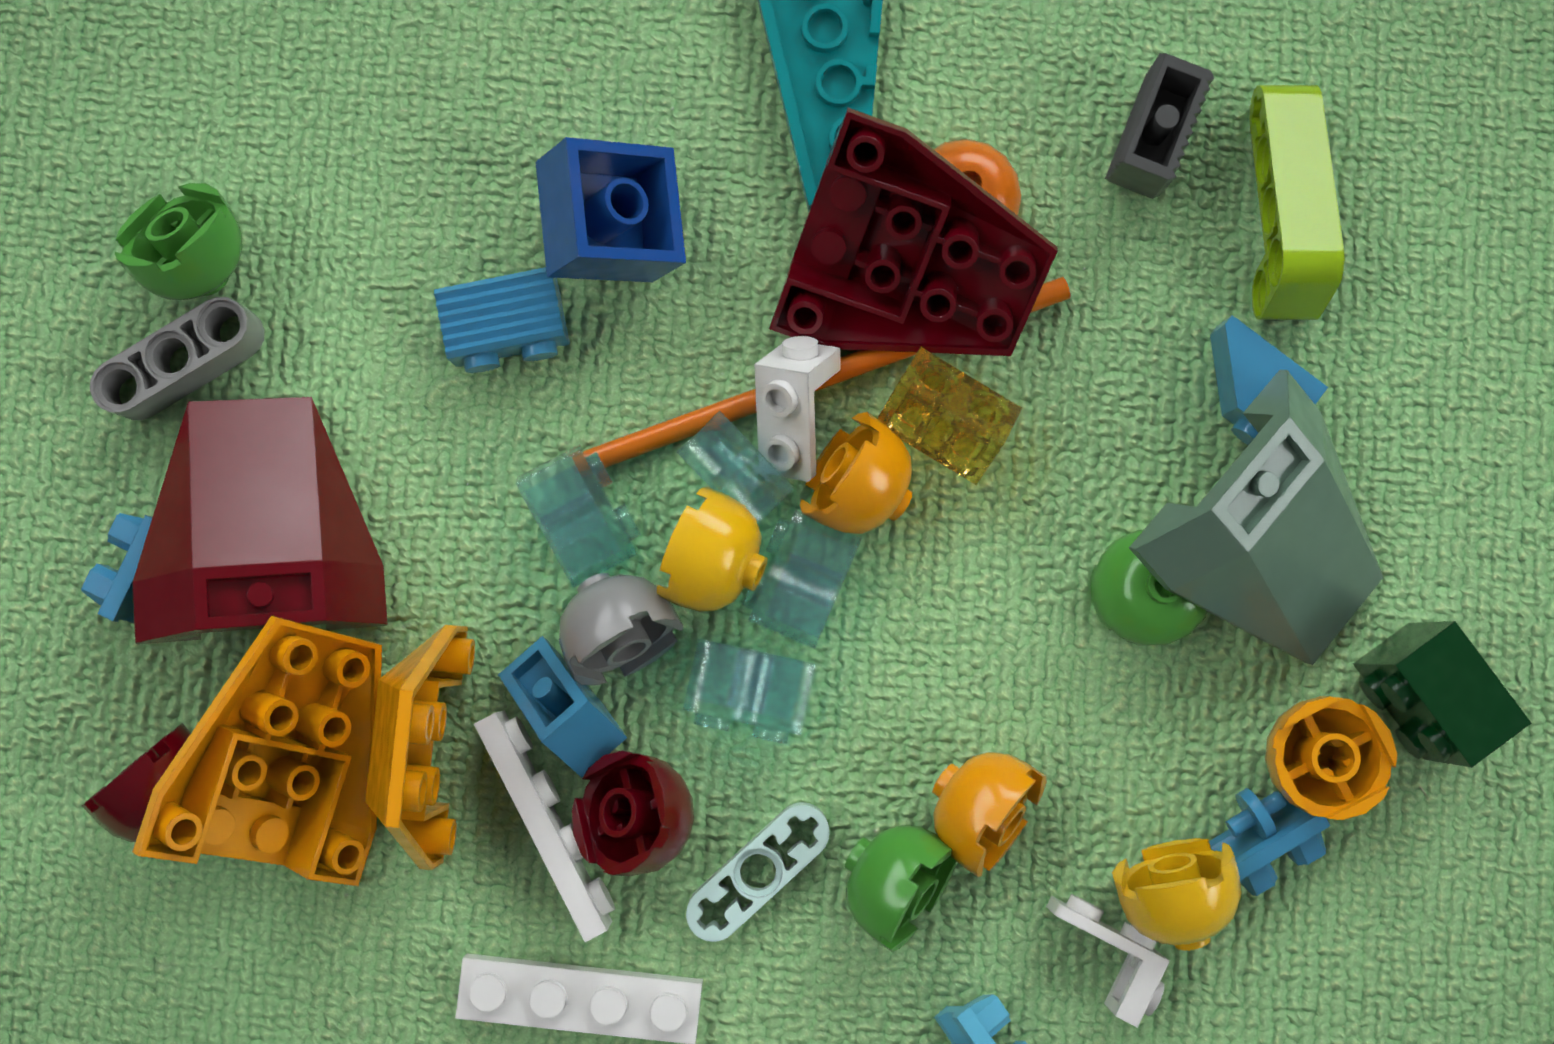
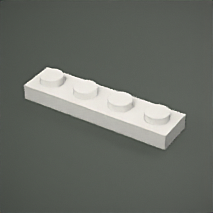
M505 710L495 712L474 723L584 942L606 932L612 923L608 913L615 910L613 900L601 878L598 877L591 880L581 861L584 857L581 855L573 836L572 823L565 827L562 824L553 806L560 802V798L551 778L545 770L536 773L526 753L533 748V745L524 725L517 716L509 720Z
M467 953L462 959L455 1019L696 1044L703 979Z

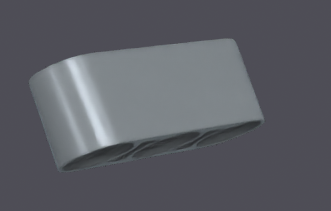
M215 297L207 300L100 365L90 380L92 398L100 408L131 420H145L153 417L252 357L261 348L264 341L265 330L262 321L255 313L230 298ZM238 316L240 329L237 335L231 340L222 342L220 338L222 324L228 318ZM187 347L188 361L180 371L172 373L170 369L172 354L179 348ZM135 377L137 383L136 393L129 402L122 404L119 397L120 388L127 379Z

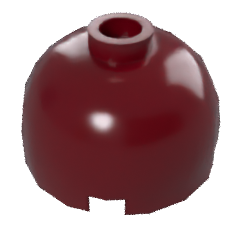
M181 723L119 773L106 787L104 786L95 793L82 807L101 827L113 836L129 842H136L153 788L191 732Z
M623 750L602 756L588 768L582 778L590 780L585 788L583 798H574L572 807L573 836L581 855L588 863L598 864L605 870L603 871L604 873L610 875L634 876L659 871L681 853L690 838L694 821L693 798L686 782L667 762L658 758Z

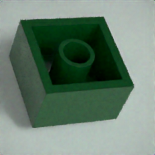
M1456 621L1408 623L1353 663L1363 677L1359 681L1362 691L1377 708L1381 710L1387 709L1399 725V728L1395 730L1398 740L1417 759L1422 757L1424 760L1472 768L1531 724L1530 720Z

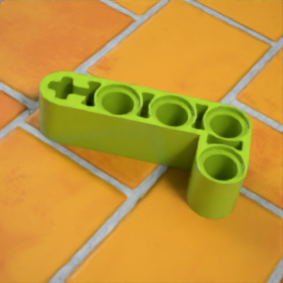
M1257 85L1251 98L1249 120L1265 255L1256 270L1253 280V313L1256 319L1318 320L1342 281L1345 261L1322 92L1318 85Z

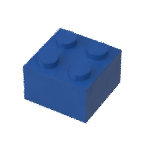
M565 137L535 162L547 277L653 283L686 263L674 148Z

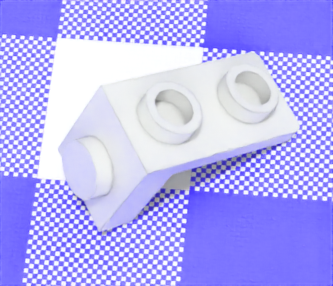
M795 336L785 339L781 345L754 364L759 469L765 474L809 482L816 476L814 391L841 370V357L839 347L820 345L812 337Z
M1073 894L1070 895L1067 903L1051 896L1046 907L1055 916L1128 953L1104 1004L1116 1017L1138 1028L1144 1014L1147 1016L1152 1015L1161 1001L1164 992V983L1161 982V979L1170 961L1154 949L1156 941L1140 934L1131 924L1124 922L1121 931L1100 921L1104 911Z

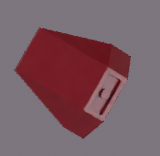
M848 108L827 159L769 329L790 337H812L820 345L839 347L846 350L1011 356L1056 257L1058 248L908 129Z
M312 397L189 401L187 403L133 579L136 644L201 640V633L263 629L271 616L306 625L326 624V630L388 625L384 566Z

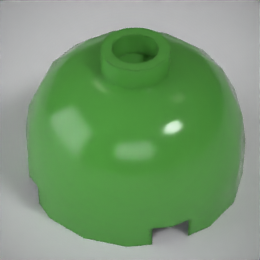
M188 183L178 186L184 196L166 202L162 195L159 194L148 200L130 215L118 231L116 241L123 249L121 253L115 252V256L123 268L142 287L168 300L194 299L201 296H210L220 291L227 284L229 277L236 269L243 249L242 233L230 206L219 191L206 183Z
M1137 530L1114 540L1101 555L1090 577L1091 601L1100 621L1109 630H1113L1120 638L1138 646L1168 645L1191 634L1206 618L1208 612L1164 589L1134 555L1129 547L1143 531Z
M900 825L886 829L878 834L872 842L865 837L862 838L854 846L845 863V868L851 872L846 887L847 906L857 924L869 936L891 952L900 949L919 929L909 921L915 920L924 909L930 913L946 888L957 863L951 857L952 849L943 843L937 834L920 826Z

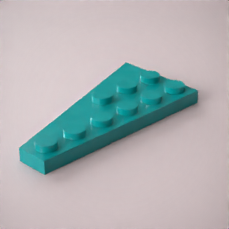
M757 0L808 212L847 109L851 108L870 116L873 114L883 0Z

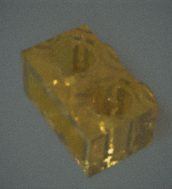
M920 347L877 419L886 424L905 443L977 485L1005 444L1022 407Z

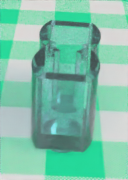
M580 444L520 475L516 479V485L574 588L589 577L601 574L637 555L636 547L632 540L641 535L627 506L623 504L614 508L604 488L613 484V481L597 451L586 456Z
M797 510L791 522L779 518L766 548V551L776 555L767 577L763 575L754 591L748 589L742 604L752 609L748 622L806 647L815 649L862 538L824 526Z
M698 639L683 710L696 713L694 724L729 731L731 720L754 725L753 737L787 744L789 733L801 735L816 664Z

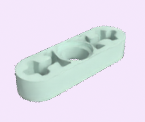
M799 802L789 805L692 894L686 911L687 923L691 931L697 937L710 942L721 941L732 935L826 847L829 840V825L823 812L810 803ZM796 816L801 821L808 820L810 817L814 818L817 824L812 830L816 840L810 845L803 840L797 841L787 850V854L796 859V861L789 867H786L780 853L774 847L764 843V841L773 834L780 845L792 832L791 826L788 823L791 818ZM751 855H765L775 865L776 874L773 881L763 888L751 887L742 879L741 865ZM729 875L736 890L745 898L750 899L751 902L746 907H742L738 897H736L724 911L727 923L720 926L718 922L713 920L707 925L703 924L700 921L704 910L700 903L701 900L707 897L710 902L716 903L729 892V887L720 883V881Z

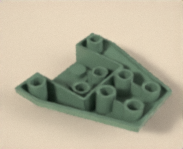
M1279 370L1243 412L1244 416L1257 430V436L1197 507L1167 502L1131 544L1129 549L1164 589L1300 661L1313 665L1383 579V575L1322 413L1289 371Z

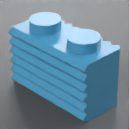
M546 267L434 289L446 357L456 367L464 366L467 373H478L500 367L499 358L522 354L523 361L549 359L558 355V346L570 344L557 278L547 277Z

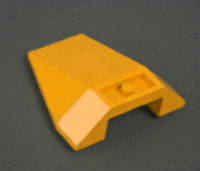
M271 616L153 788L132 853L141 857L192 864L198 863L200 854L283 865L308 880L359 886L377 829V816L366 804L365 800L378 680L381 678L382 645Z
M444 625L378 680L365 802L417 867L423 870H433L444 862V855H452L455 846L456 819L448 818L450 803L436 802L440 786L439 767H432L431 763L434 741H441L443 739L447 718L446 703L438 702L439 688L462 685L463 674L470 675L473 669L475 641L474 639H467V626Z

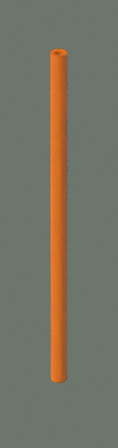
M1064 277L1043 284L1031 313L1071 298L1069 286ZM859 350L841 357V370L815 391L917 355L919 352ZM756 389L571 455L570 458L574 470L579 478L757 413Z

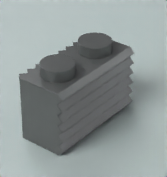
M1159 53L1145 75L1106 174V180L1152 199L1163 193L1176 178L1175 172L1181 166L1179 161L1185 155L1183 150L1189 144L1188 139L1193 134L1192 128L1197 123L1196 118L1202 111L1200 107L1206 101L1205 95L1210 90V83L1214 80L1211 70L1167 53Z

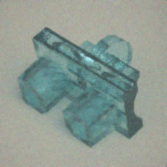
M721 411L715 414L692 439L677 451L712 489L729 495L744 504L756 518L757 524L794 490V487Z

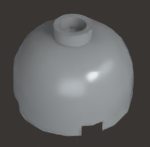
M600 573L583 581L577 589L578 594L566 606L560 618L559 644L564 660L574 680L581 685H600L607 683L603 672L620 667L625 677L656 661L677 642L672 630L682 631L683 624L673 605L658 595L657 586L644 577L623 574L610 576L608 573Z

